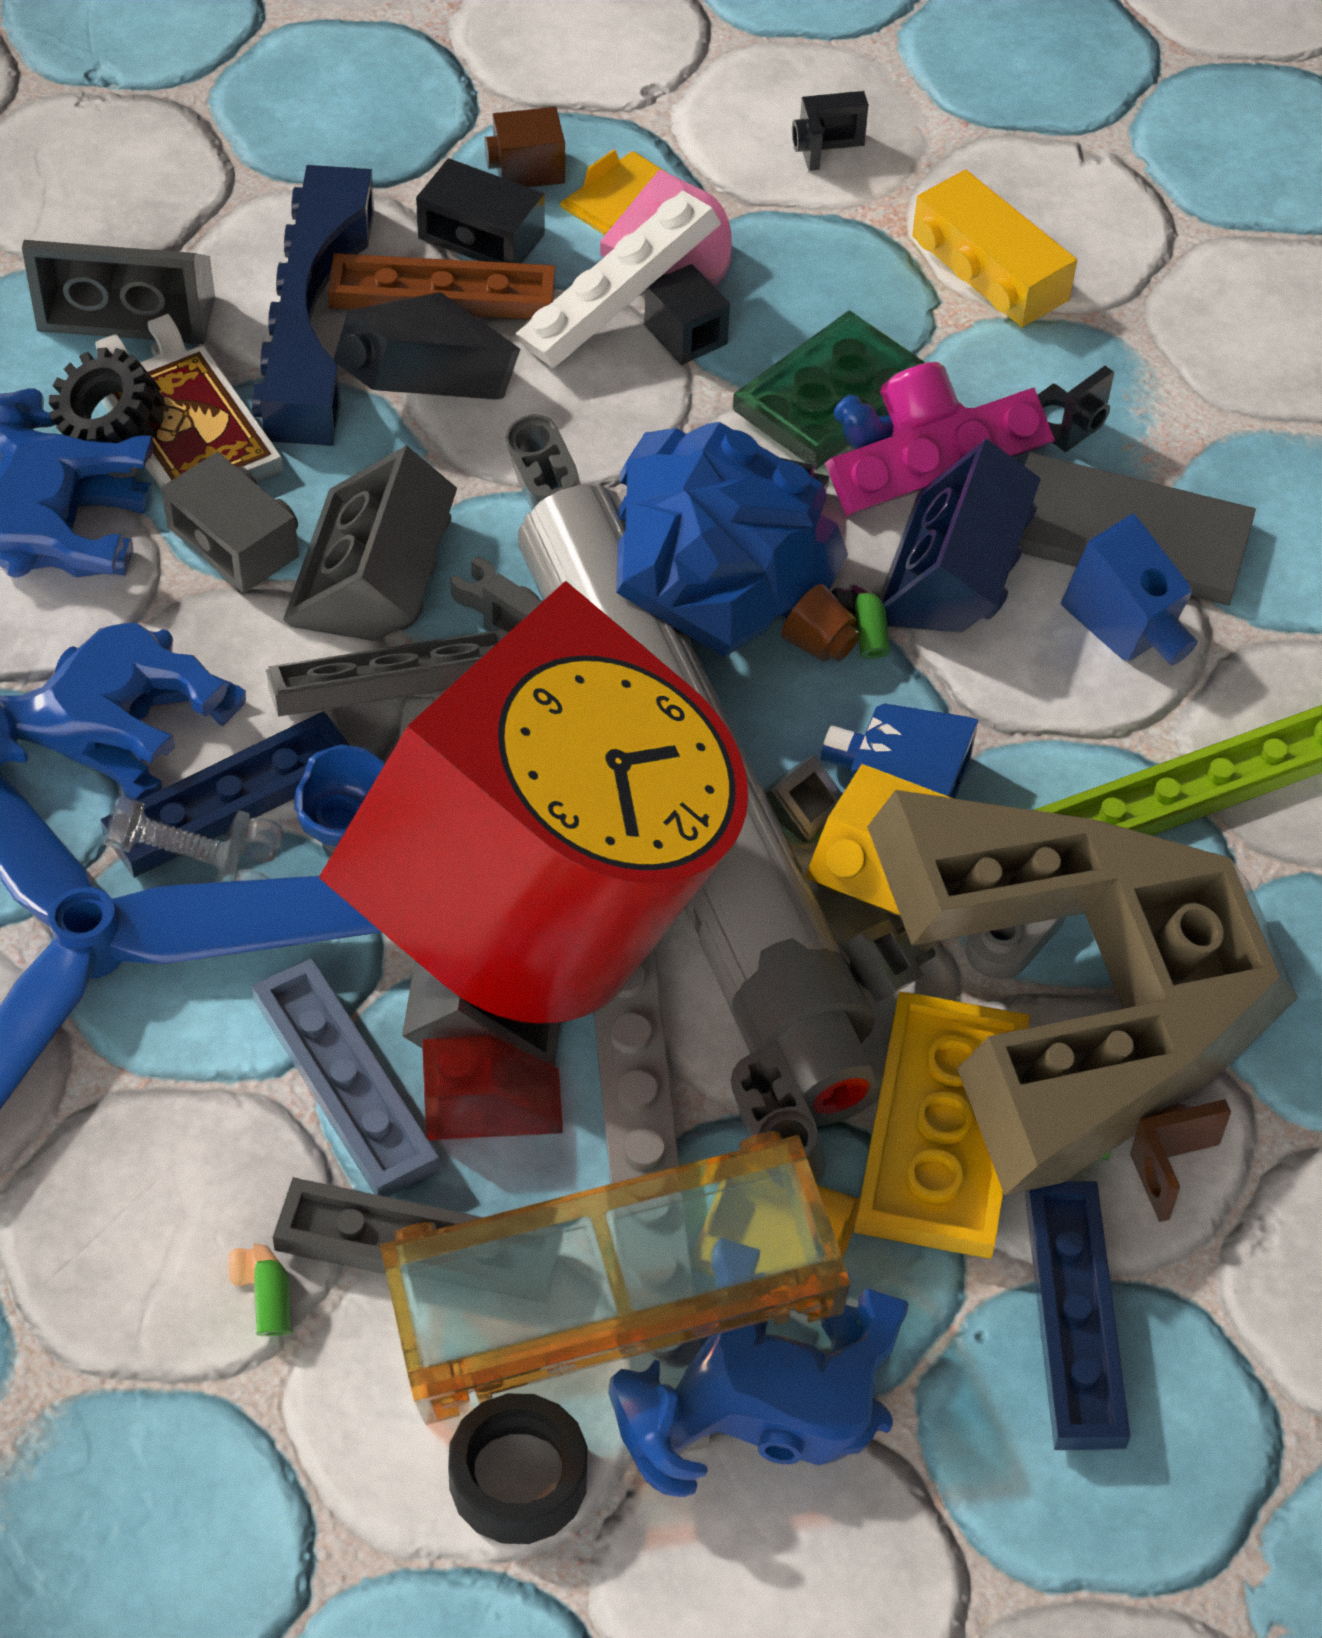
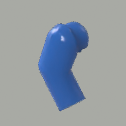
M856 395L846 396L834 409V418L844 425V437L854 449L893 436L894 426L889 414L878 417L874 408L869 403L863 404Z

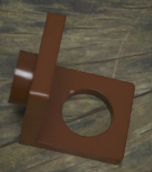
M1226 1099L1194 1107L1186 1104H1177L1163 1109L1155 1116L1140 1119L1130 1155L1159 1222L1170 1220L1180 1190V1184L1168 1157L1218 1146L1221 1143L1231 1114ZM1154 1164L1159 1174L1161 1189L1156 1179Z

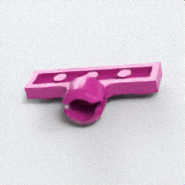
M927 362L895 374L881 387L880 393L894 426L893 436L832 457L825 462L844 514L848 517L923 490L985 438L1013 458L1045 447L1054 442L1055 439L1034 387L976 408H966L958 401L945 366L939 362Z

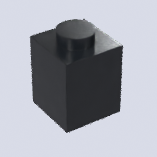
M693 264L670 274L662 275L645 289L644 326L681 365L728 344L730 303Z

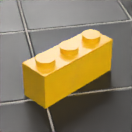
M965 169L917 195L912 237L917 240L922 248L934 254L952 269L958 278L970 284L988 299L998 311L1006 314L1021 328L1070 300L1078 259L968 170Z

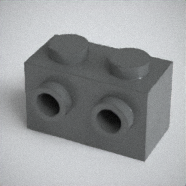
M218 451L161 487L167 528L242 593L250 590L299 557L296 534L298 521L290 506L281 499H273L258 486L256 480L247 469L241 466H234Z

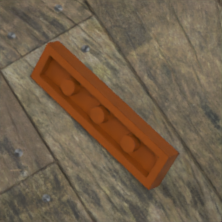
M334 253L328 286V305L330 309L352 310L442 292L477 317L532 319L539 309L553 302L555 265Z

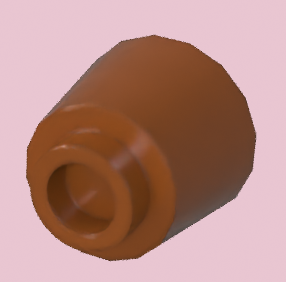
M824 584L816 585L800 599L785 620L780 633L782 639L821 661H827L830 658H834L838 662L843 660L852 651L860 638V632L855 629L856 617Z

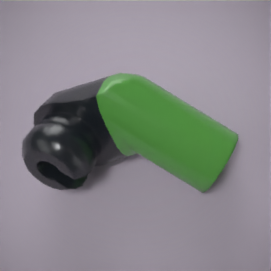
M850 584L849 589H833L831 592L857 619L856 626L860 632V656L867 659H875L889 655L886 611L882 600L861 585Z

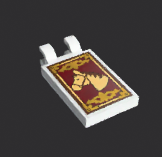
M169 314L148 321V329L157 343L151 345V352L154 357L140 363L161 388L159 392L164 397L165 406L158 407L164 414L162 423L151 422L150 424L156 431V434L152 438L154 450L151 458L147 460L145 467L162 491V486L217 451L234 466H241L247 469L257 483L282 473L281 455L205 347L201 345L187 351L180 332ZM117 334L96 341V349L107 347L113 354L115 348H118L128 354ZM123 391L112 393L101 400L108 412L113 410L118 404Z

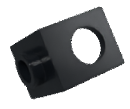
M1105 365L1069 392H1066L1057 384H1052L1038 394L1042 408L1049 405L1064 407L1062 424L1050 422L1048 424L1055 439L1052 443L1065 453L1104 425L1110 412L1108 401L1114 377L1113 370Z

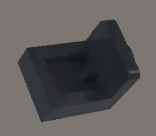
M864 91L802 97L800 119L792 121V141L795 152H803L808 171L820 169L821 150L865 145L869 104Z

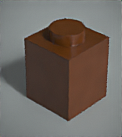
M557 107L493 113V136L484 137L485 158L488 169L497 168L499 177L526 187L565 184V139Z

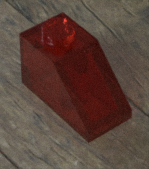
M493 1036L422 1039L424 1103L428 1140L563 1133L559 1068Z

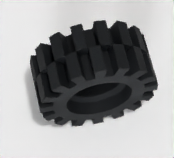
M107 347L97 348V359H94L89 352H86L79 356L82 362L80 367L76 369L70 362L63 369L69 375L66 381L58 377L56 378L53 387L60 395H49L48 404L54 410L49 412L51 420L57 426L56 428L63 435L86 441L120 443L136 436H152L153 438L156 431L150 426L151 422L162 423L164 414L158 407L165 406V401L159 392L161 388L132 354L129 356L122 349L115 348L112 354ZM123 391L120 401L113 410L102 417L91 419L95 407L102 399L112 393Z

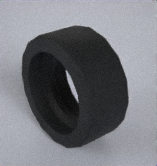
M507 1393L481 1402L461 1419L449 1444V1490L458 1514L478 1534L502 1544H531L556 1535L575 1518L586 1495L588 1446L578 1422L560 1404L536 1394ZM510 1434L532 1435L549 1442L557 1450L562 1462L561 1478L556 1488L546 1497L526 1504L504 1503L486 1495L479 1487L475 1477V1460L480 1451L491 1441Z

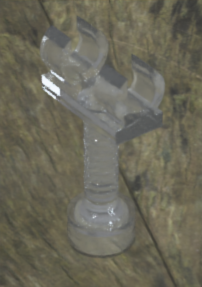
M121 795L118 796L106 829L103 845L129 852L135 844L145 841L146 845L151 844L153 847L158 845L159 849L164 847L165 851L170 849V852H176L178 855L183 854L184 857L189 855V858L193 859L195 857L197 861L201 859L203 863L207 862L210 865L214 863V866L218 868L215 882L270 879L265 874L255 870L236 869L240 853L258 862L274 861L276 849H280L284 829L275 821L267 818H249V813L238 810L227 832L225 842L219 843L218 840L213 842L212 838L207 840L206 836L201 837V835H195L193 832L188 834L187 830L182 832L181 828L176 830V827H170L168 824L163 825L162 822L157 824L156 820L151 822V819L144 812L145 803Z

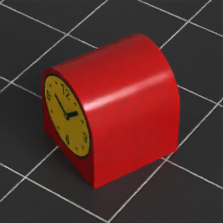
M564 581L406 727L318 878L439 982L470 1004L489 1013L521 1022L558 1023L574 1020L599 1010L620 993L734 845L743 828L747 814L748 782L746 770L734 738L712 706L686 681L571 584Z

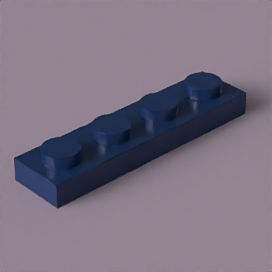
M322 711L100 819L103 835L133 878L295 799L296 788L304 775L310 757L319 751L340 744L351 745L325 711Z
M1066 1181L1028 1190L1025 1194L1054 1450L1126 1449L1131 1436L1097 1181Z

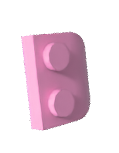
M659 169L600 241V252L602 257L608 255L623 237L633 233L651 218L662 203L675 197L683 190L712 207L721 225L663 275L693 264L716 287L726 276L731 264V228L725 210L715 197Z

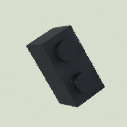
M450 158L444 162L416 197L418 238L477 261L523 263L545 235V193Z

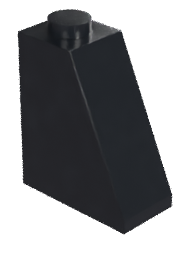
M442 292L348 310L333 361L372 390L497 400L505 396L520 348Z

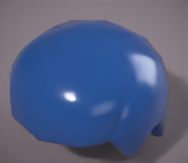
M341 744L319 751L310 757L295 793L294 810L298 813L297 821L303 831L324 845L337 847L385 765V761L366 748Z

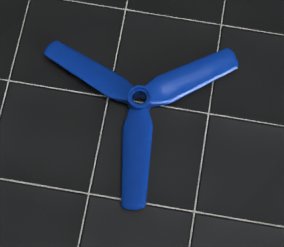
M0 770V880L16 902L51 928L54 940L15 981L0 1004V1110L82 999L89 980L110 974L122 961L170 964L381 933V931L319 879V876L158 886L111 899L103 890L92 887L88 871Z

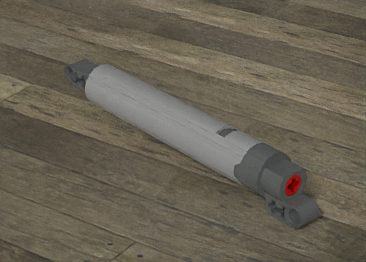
M537 414L523 416L511 424L505 438L518 483L532 510L525 516V520L518 530V547L542 600L544 601L564 581L571 584L693 687L712 706L729 729L742 756L748 782V807L743 828L734 845L684 910L695 925L701 947L750 1051L749 1055L737 1063L730 1080L742 1124L771 1184L786 1193L796 1194L808 1191L821 1180L826 1166L817 1126L830 1125L846 1120L864 1111L878 1100L872 1066L862 1047L864 1040L873 1031L875 1016L814 892L802 875V867L689 636L616 593L618 542L625 532L626 521L619 519L621 499L616 492L606 489L602 485H581L576 465L552 419ZM768 1092L778 1105V1109L769 1114L761 1094ZM797 1144L805 1146L803 1151L795 1156L783 1157L777 1155L781 1149L788 1145Z

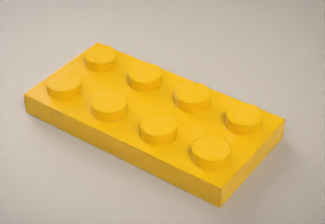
M898 992L854 1233L992 1259L1003 1190L958 1068L989 1036L1029 1028V1014L909 992Z

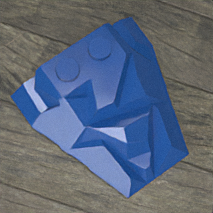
M721 422L708 423L687 434L678 428L645 432L620 472V483L627 485V495L619 506V519L626 521L625 532L618 542L616 593L723 657L766 632L773 619L781 614L787 619L794 606L816 585L824 584L830 590L848 556L838 524L821 514L827 497L823 483L811 477L799 464L785 461L761 447L749 434L740 430H733Z

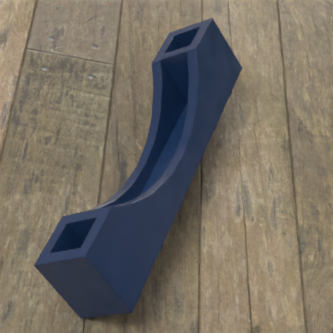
M306 165L302 187H294L292 192L291 213L292 219L296 221L295 225L286 224L284 255L285 258H288V262H279L277 267L276 291L277 296L281 297L280 302L271 301L268 329L269 335L273 336L272 342L263 341L260 369L261 375L265 376L264 383L255 382L252 412L254 417H262L263 431L271 442L333 446L341 405L338 365L322 347L311 327L310 320L317 299L329 282L333 254L358 255L368 248L374 216L372 169Z

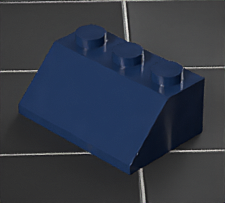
M985 438L921 490L915 499L879 596L885 606L887 626L962 633L982 617L987 620L992 618L1007 599L1008 590L1004 586L1009 572L1014 568L1022 555L1023 547L1019 545L1023 530L1028 526L1036 513L1037 505L1033 501L1041 478Z

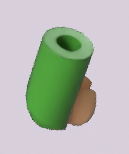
M254 1243L253 1249L235 1248L229 1253V1276L231 1282L236 1286L254 1284L256 1335L282 1336L292 1334L291 1287L288 1272L266 1245Z

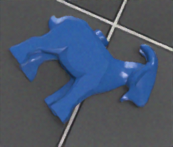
M27 388L0 394V566L8 570V576L13 578L22 577L32 569L46 567L63 569L74 577L100 574L126 576L133 553L132 539L123 538L121 534H111L98 540H92L75 534L72 529L78 506H107L143 514L146 512L152 492L151 483L136 482L135 476L115 478L106 474H131L133 468L145 469L147 460L151 458L154 450L152 436H136L120 443L86 441L63 434L39 432L34 429L55 426L50 414L44 411V397L39 390Z
M122 623L100 628L79 648L72 646L64 651L57 662L55 673L43 687L23 695L0 696V766L9 761L25 763L28 760L25 750L17 744L18 740H25L56 751L74 762L93 768L109 777L121 786L126 800L131 805L161 790L163 786L162 780L149 774V767L142 763V761L145 760L151 764L159 756H168L175 749L173 735L142 722L147 717L151 707L154 705L190 701L192 710L205 717L210 714L218 724L224 726L245 704L246 690L230 681L210 674L194 655L173 653V637L168 630L162 629L152 632L138 623Z
M720 1242L713 1253L712 1273L719 1286V1305L715 1323L709 1338L688 1365L676 1388L674 1389L669 1384L660 1383V1361L654 1360L645 1371L638 1372L620 1369L610 1378L608 1395L615 1412L621 1439L646 1482L662 1494L674 1497H686L695 1494L697 1490V1481L695 1480L706 1476L708 1472L706 1465L683 1459L677 1453L699 1439L719 1432L758 1446V1452L762 1457L778 1464H795L802 1460L822 1465L839 1460L848 1454H859L872 1441L876 1432L883 1431L888 1433L893 1426L890 1411L880 1401L873 1398L875 1375L877 1370L891 1356L899 1329L908 1312V1302L869 1288L865 1289L858 1298V1308L831 1299L824 1301L820 1308V1323L831 1341L830 1353L824 1354L810 1344L780 1335L766 1334L777 1282L765 1278L755 1280L762 1257L761 1254Z

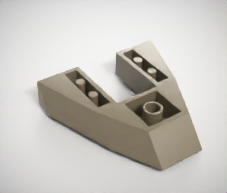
M900 790L893 792L867 826L911 946L1085 913L1123 1009L989 1036L958 1068L1005 1196L1063 1183L1135 1135L1140 1119L1155 1116L1167 1107L1182 1103L1213 1082L1298 999L1250 882L1229 857L1095 819Z

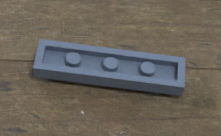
M312 958L252 985L255 1003L374 1194L389 1197L440 1171L439 1157Z

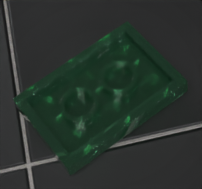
M848 310L733 394L732 410L802 461L812 464L814 469L817 470L825 462L849 446L843 434L844 425L834 418V409L843 398L849 395H856L863 404L869 403L876 411L878 417L887 415L888 411L880 393L882 385L895 374L926 362Z

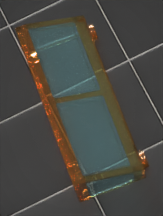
M779 1132L761 1133L739 1143L740 1150L441 1229H436V1225L433 1222H424L406 1226L394 1232L395 1241L379 1245L413 1399L425 1426L459 1417L458 1406L468 1403L470 1401L469 1393L474 1391L480 1404L483 1401L492 1399V1394L761 1322L774 1320L775 1325L789 1322L790 1309L792 1307H796L798 1314L806 1313L808 1323L843 1314L850 1282L799 1135L781 1139Z

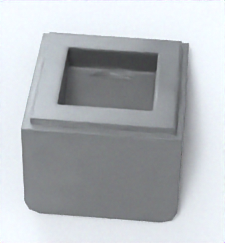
M815 755L791 768L764 790L780 824L803 842H807L824 828L828 816L843 794Z

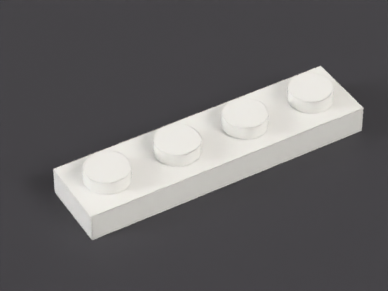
M683 190L675 197L666 200L651 218L633 233L623 237L608 255L594 267L581 273L575 279L573 285L551 304L539 309L533 315L531 321L516 333L524 347L546 364L555 368L721 225L713 208Z

